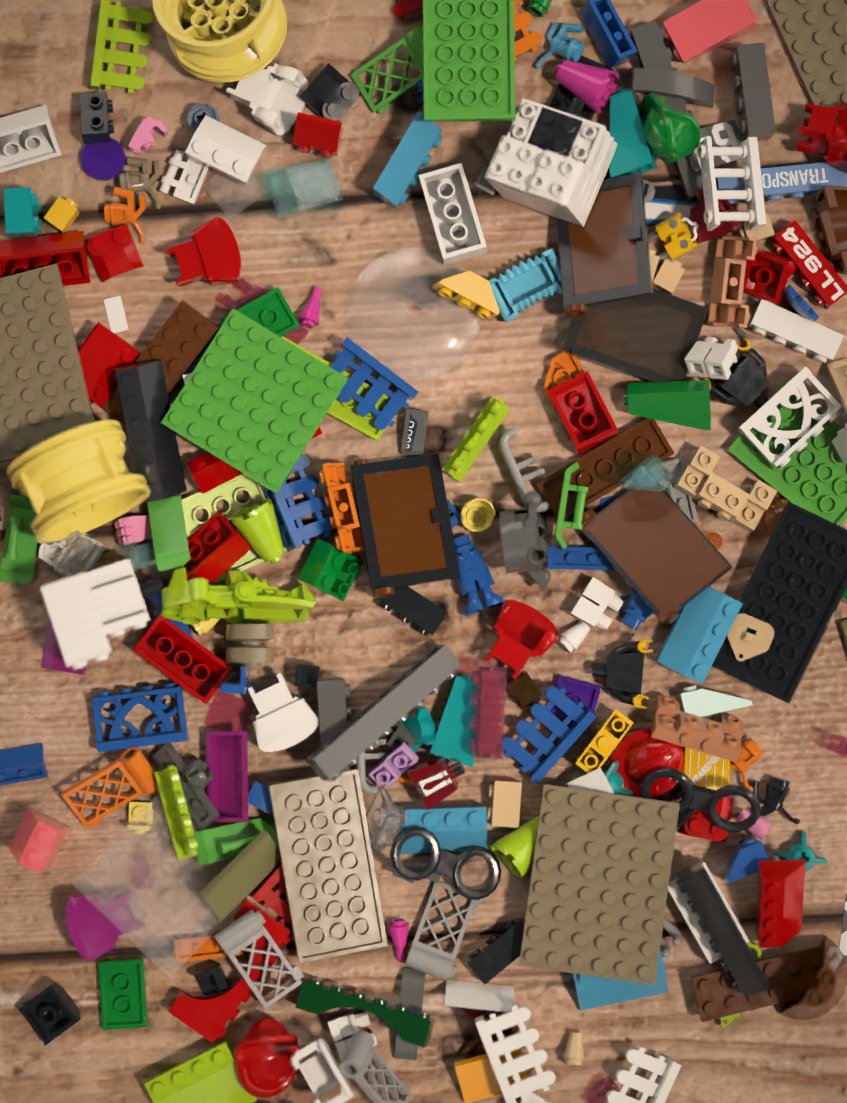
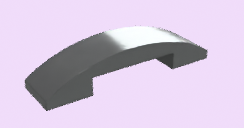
M632 69L631 91L643 94L657 93L692 101L691 104L713 108L715 85L705 80L664 70Z
M403 967L400 1005L409 1007L408 1011L417 1014V1011H422L426 973ZM396 1034L394 1058L417 1060L418 1046L402 1041L399 1035Z

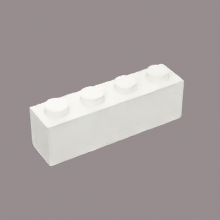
M763 299L759 301L749 324V327L753 328L752 332L761 336H765V334L772 336L773 341L781 345L790 344L794 346L793 350L801 354L808 352L814 355V359L821 363L831 362L834 359L844 335Z

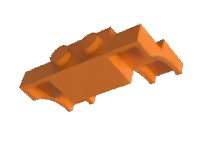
M344 462L322 464L323 470H320L319 474L321 483H326L328 494H325L324 497L327 508L331 507L333 516H329L332 530L337 529L339 535L335 536L337 549H342L343 554L363 551L360 525L350 483H348Z

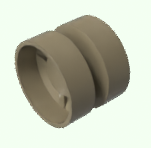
M226 624V639L238 641V646L226 648V663H238V666H261V663H273V648L261 646V641L273 639V624Z

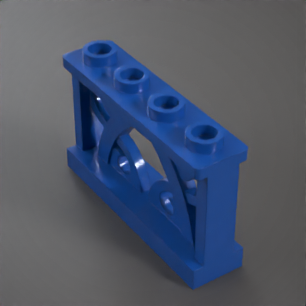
M177 683L163 684L164 689L155 690V686L141 687L142 692L133 693L132 689L119 690V695L110 696V691L96 693L97 698L91 699L98 752L189 740L183 687H177ZM158 694L155 698V703L143 697ZM171 695L176 699V707L173 711L166 714L163 710L169 707L170 702L163 704L161 700L164 696ZM132 698V699L129 700L124 706H123L122 703L118 700V699ZM106 703H113L116 706L114 711L108 710L110 715L116 716L114 721L108 720L102 715V707ZM138 703L147 707L158 716L147 725L145 737H140L139 731L134 725L123 722L130 710ZM178 712L181 732H176L169 718ZM162 721L163 724L157 725L161 727V731L159 733H155L152 730V726L155 723ZM102 722L112 725L108 742H104ZM121 726L131 729L132 733L129 737L123 735V731L126 729H120Z

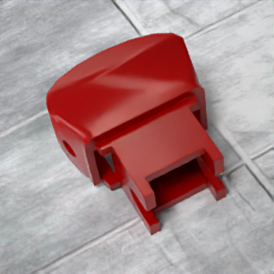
M806 103L804 112L811 113L810 118H804L803 126H799L798 135L808 136L807 141L798 140L797 151L824 155L827 164L847 172V103L834 105V108ZM837 112H838V122H837V124H835V123H836V116H837Z
M214 217L199 228L194 229V235L191 236L192 241L166 249V253L171 258L175 256L177 258L182 277L175 279L180 287L202 280H208V283H211L213 286L239 282L242 268L239 246L233 231L221 217Z
M507 600L502 604L493 627L497 630L496 635L499 638L485 661L489 663L492 657H495L514 669L515 672L511 677L517 679L530 656L533 658L537 655L542 657L559 638L558 630L538 610L518 601Z

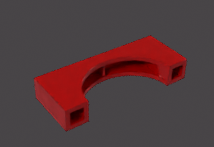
M247 898L233 919L238 920L250 910H253L254 913L259 911L266 921L263 923V926L278 948L281 945L285 947L292 938L289 934L291 928L281 923L273 915ZM264 935L256 940L255 949L267 950L268 940ZM254 952L251 964L264 966L266 954ZM269 955L268 964L272 966L278 956ZM250 968L249 978L254 981H261L263 970ZM242 976L231 989L217 996L196 997L182 991L168 1012L213 1043L215 1039L221 1040L228 1030L224 1026L228 1020L232 1022L235 1020L240 1012L237 1009L242 1001L246 1003L253 994V991L250 990V986Z

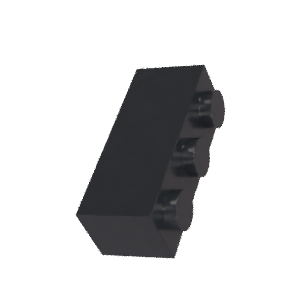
M409 586L394 588L395 595L379 598L380 602L378 605L387 611H390L391 608L399 613L397 616L399 619L407 624L412 621L418 625L416 630L425 636L429 633L434 635L448 613Z
M514 919L510 920L503 927L504 932L499 936L495 933L486 941L487 946L482 950L479 948L475 949L468 956L470 960L467 961V964L484 985L520 956L524 924L520 919L516 922Z

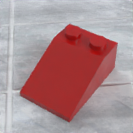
M588 371L547 390L577 455L618 435V428Z

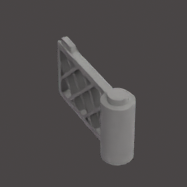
M438 881V883L435 882L404 966L447 981L448 977L452 979L457 968V965H454V960L471 913H477L480 901L471 900L469 908L460 911L455 899L461 895L453 897L451 891L458 893L453 886ZM438 886L447 889L451 898L438 903L435 896ZM433 899H434L435 902H436V905L433 906V907H431L432 902H433ZM453 901L458 913L445 918L440 906ZM438 907L443 920L431 925L427 917L430 910ZM467 911L465 919H463L462 913ZM459 915L463 923L462 927L452 933L447 920ZM425 921H427L429 926L423 929ZM445 922L450 934L437 939L432 927ZM430 929L435 941L427 945L418 942L421 932ZM459 933L456 941L454 935ZM450 936L455 944L452 954L443 951L439 943ZM437 943L439 949L434 948L431 945Z
M250 910L217 933L215 938L266 1009L302 984L301 978L304 976L296 965L293 967L290 965L263 926V923L266 921L259 911L254 913L253 910ZM264 935L268 940L267 950L255 949L256 940ZM241 950L250 951L248 963L238 962L234 955ZM254 952L266 954L264 966L251 964ZM269 955L280 957L279 968L267 967ZM283 964H285L288 970L283 969ZM250 968L263 970L261 981H254L249 978ZM266 970L278 972L276 984L264 982ZM282 973L291 974L295 979L288 986L279 985ZM263 986L274 987V996L265 1001L261 995Z
M356 1031L340 1063V1072L345 1077L354 1079L373 1103H408L412 1095L409 1092V1087L402 1079L395 1075L374 1049V1038L366 1031ZM371 1058L375 1062L376 1069H373ZM365 1073H367L369 1084L363 1078ZM374 1073H377L379 1084H376ZM384 1074H385V1075L387 1076V1078H388V1083H389V1085H386V1081H385V1076H384ZM377 1089H380V1091H381L382 1100H381V1098L379 1097V1094H378V1090H377ZM387 1089H390L392 1101L389 1100ZM397 1090L403 1096L401 1101H399Z

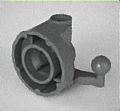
M530 491L523 498L525 506L529 508V513L515 514L514 510L500 511L506 573L529 572L535 583L538 584L539 590L545 591L547 584L551 580V574L547 569L541 568L540 565L548 560V544L543 539L547 534V520L543 514L537 513V507L541 504L540 495L535 491Z

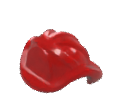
M652 728L639 729L626 736L616 746L610 757L609 768L614 761L620 762L617 772L623 778L624 788L634 792L633 797L642 798L641 784L646 775L653 770L666 767L684 772L685 759L682 747L652 738ZM672 778L656 780L650 787L652 797L668 792L679 781Z
M263 1018L254 1023L248 1030L245 1039L240 1041L234 1050V1065L238 1080L243 1089L254 1097L268 1098L282 1093L291 1085L297 1073V1069L294 1070L290 1059L294 1053L299 1051L298 1038L296 1035L289 1034L286 1028L274 1019Z

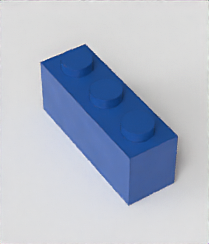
M588 0L579 12L609 69L627 63L637 53V49L611 0Z

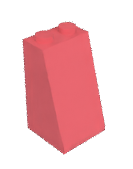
M701 0L663 22L666 27L663 29L668 41H673L675 45L673 51L679 61L682 59L685 63H689L761 26L748 0Z
M28 808L9 849L19 864L41 873L51 867L70 826Z

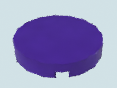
M111 138V142L86 144L81 154V163L83 169L91 178L97 181H110L116 176L118 177L119 173H122L126 165V155L118 141Z

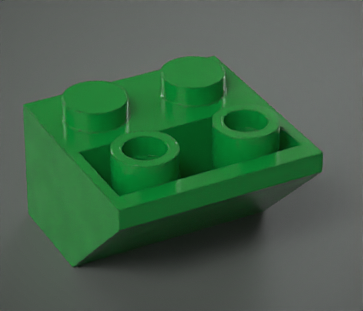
M317 539L298 579L344 602L363 561L348 553L343 554L341 549L338 550L337 547Z

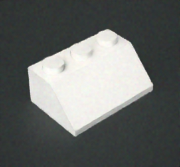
M46 105L0 118V173L61 155L54 126Z
M205 115L195 131L185 154L187 157L247 186L266 145Z

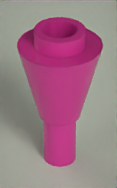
M314 286L311 298L298 317V320L304 327L314 328V326L319 325V299L322 292L320 287Z
M397 918L391 920L387 927L394 947H396L397 961H405V946L409 923L405 922V919Z

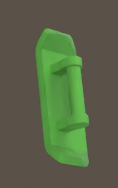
M577 462L570 466L563 476L554 539L562 550L567 547L561 536L562 528L582 530L583 527L582 518L586 493H588L589 488L569 484L571 474L580 468ZM568 491L577 492L573 522L564 521Z
M181 493L166 499L147 502L158 570L164 571L183 567L190 560Z
M10 495L0 568L1 582L25 584L33 581L39 542L35 538L31 524L37 514L30 498L26 496Z
M267 816L249 820V822H239L195 832L194 837L198 848L196 851L199 865H209L234 859L263 830L269 833L279 848L274 821Z

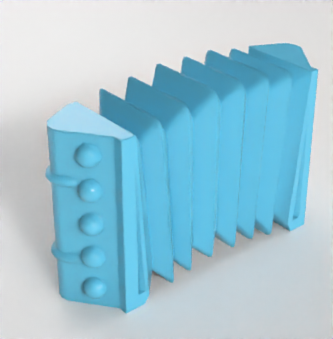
M553 249L543 252L541 258L535 255L534 261L530 258L527 259V263L520 260L518 267L512 265L511 270L506 268L505 275L499 273V280L496 278L489 280L500 310L499 313H501L505 323L517 319L518 311L523 314L524 308L529 309V304L534 306L535 300L541 302L542 298L547 300L548 296L552 299L553 294L563 295L561 266L559 258L556 257Z

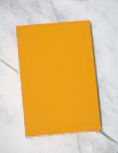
M520 1048L510 1051L512 1059L522 1055ZM488 1054L454 1063L465 1103L503 1094ZM505 1054L499 1056L501 1063L507 1061ZM526 1070L518 1073L521 1080L528 1077ZM513 1075L507 1077L510 1084L515 1082Z

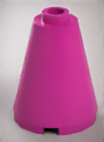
M565 60L563 63L560 62L554 72L556 80L577 98L584 101L585 105L598 114L602 112L600 110L602 106L605 108L608 106L610 96L614 95L617 85L614 84L615 78L619 79V73L613 70Z

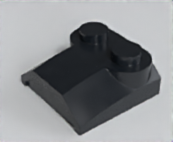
M327 63L321 73L299 97L320 117L339 121L357 101L362 92L358 90L355 84L348 81L332 65Z
M56 983L51 984L18 1009L42 1039L45 1046L81 1019L80 1010L65 989Z

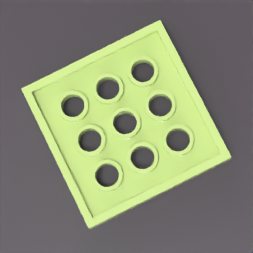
M241 474L204 494L200 491L182 499L187 538L218 512L216 505L220 500H226L229 503V509L222 513L228 521H230V518H233L234 514L249 505L260 506L259 501L266 499L260 484ZM244 490L249 493L250 498L246 503L238 502L237 494L240 491ZM200 509L207 510L209 514L208 519L204 522H199L196 518V513ZM282 540L284 551L286 552L287 550ZM252 547L228 571H244L264 562V560ZM224 572L211 585H214L222 580H225L226 572Z

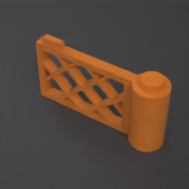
M137 746L126 749L120 758L61 792V795L85 828L89 825L92 828L103 822L102 818L143 793H156L158 788L153 774L156 771ZM117 767L122 771L120 779L109 777L110 772ZM95 780L103 781L101 790L90 789V784ZM107 782L119 784L117 792L105 791ZM122 785H130L135 789L129 794L121 793ZM75 792L84 793L82 801L72 800L70 795ZM87 795H100L98 803L86 802ZM103 796L115 798L114 803L111 805L101 804ZM84 807L96 809L95 814L86 819L83 815Z

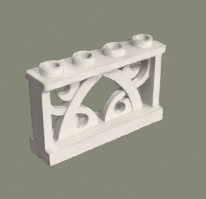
M804 367L737 429L773 468H776L778 465L781 468L784 467L791 460L789 455L796 450L799 453L808 444L805 440L811 435L815 438L824 430L822 425L827 420L832 422L841 414L838 410L842 405L811 374L812 372L807 367ZM806 379L819 394L809 397L803 381ZM790 395H795L796 401L801 398V402L791 404L789 402ZM814 399L825 400L828 405L826 413L822 415L817 414L816 409L822 406L819 404L811 406V401ZM779 403L789 409L803 406V421L800 430H777L781 421L780 412L776 407ZM769 415H773L776 418L773 428L769 427L772 423L767 422ZM811 418L817 420L818 422L809 430ZM754 428L767 435L763 445L749 430ZM772 437L776 438L774 441L775 449L779 443L784 445V450L781 454L775 455L769 451L768 445ZM800 438L795 444H793L790 447V442L788 439Z

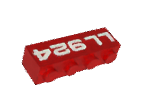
M796 220L771 239L774 242L772 246L779 255L783 254L793 261L794 272L797 271L800 275L802 285L807 290L811 289L815 294L813 298L820 307L824 306L828 309L847 294L846 283Z

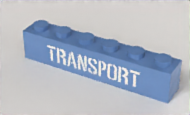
M827 162L761 169L764 199L768 198L769 202L779 201L781 197L790 196V199H801L806 194H812V197H816L819 190L828 185L847 187V172L829 165ZM715 178L716 190L745 189L742 178ZM728 199L732 206L736 205L737 201H744V199Z

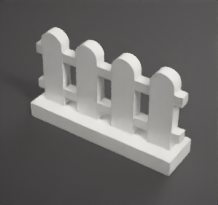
M517 1004L511 1006L512 1011L499 1016H496L495 1012L489 1014L491 1018L485 1021L483 1015L475 1018L476 1026L506 1103H517L515 1098L520 1096L522 1100L527 1099V1093L543 1088L544 1092L550 1090L548 1085L553 1084L556 1078L552 1070L542 1071L540 1064L547 1060L546 1051L544 1049L534 1050L532 1043L536 1042L539 1038L538 1030L532 1027L526 1029L524 1022L531 1017L529 1008L525 1006L518 1008ZM518 1024L520 1032L504 1038L502 1030ZM494 1033L497 1034L499 1039L493 1042L491 1034ZM527 1046L529 1053L512 1059L510 1051ZM505 1054L507 1061L501 1063L499 1056ZM535 1067L537 1074L522 1080L520 1079L519 1072ZM513 1075L515 1082L510 1084L507 1077Z
M641 1046L637 1050L629 1048L625 1052V1058L631 1063L628 1071L619 1069L616 1072L615 1078L621 1083L619 1091H608L606 1100L609 1103H665L681 1065L675 1060L668 1057L665 1058L662 1055H658L657 1058L644 1053L645 1048ZM638 1066L651 1071L648 1079L635 1074ZM628 1087L642 1092L638 1100L626 1095Z

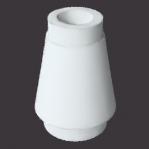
M580 621L562 633L557 642L570 654L572 651L577 650L590 631V628L585 622Z

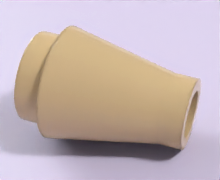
M569 1032V1038L562 1057L565 1058L564 1064L582 1066V1061L585 1060L582 1040L583 1033Z

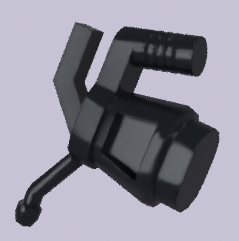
M770 776L769 781L766 782L765 798L759 797L760 781H751L750 785L753 788V793L758 797L760 804L770 807L765 811L761 810V816H766L779 809L789 821L794 822V824L800 823L798 818H792L783 808V803L790 791V781Z

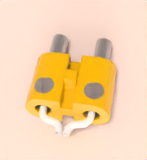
M677 213L656 225V231L648 235V243L658 238L664 241L666 251L657 255L660 256L658 263L670 257L675 260L698 246L696 229L699 226L697 222H691L689 218H685L681 213ZM688 223H689L691 226H694V228H693V233L689 231V229H688V227H689Z

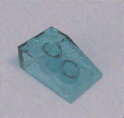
M329 158L284 168L264 175L280 222L343 200Z

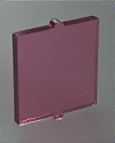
M219 690L214 703L210 705L211 710L205 724L221 731H245L247 724L251 723L249 719L255 704L229 693H222V690Z

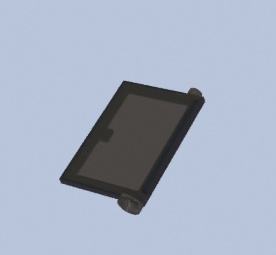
M652 288L653 295L587 306L588 314L586 316L571 318L568 329L564 327L560 329L555 342V348L650 383L690 381L691 378L686 376L688 368L684 359L696 341H698L708 308Z

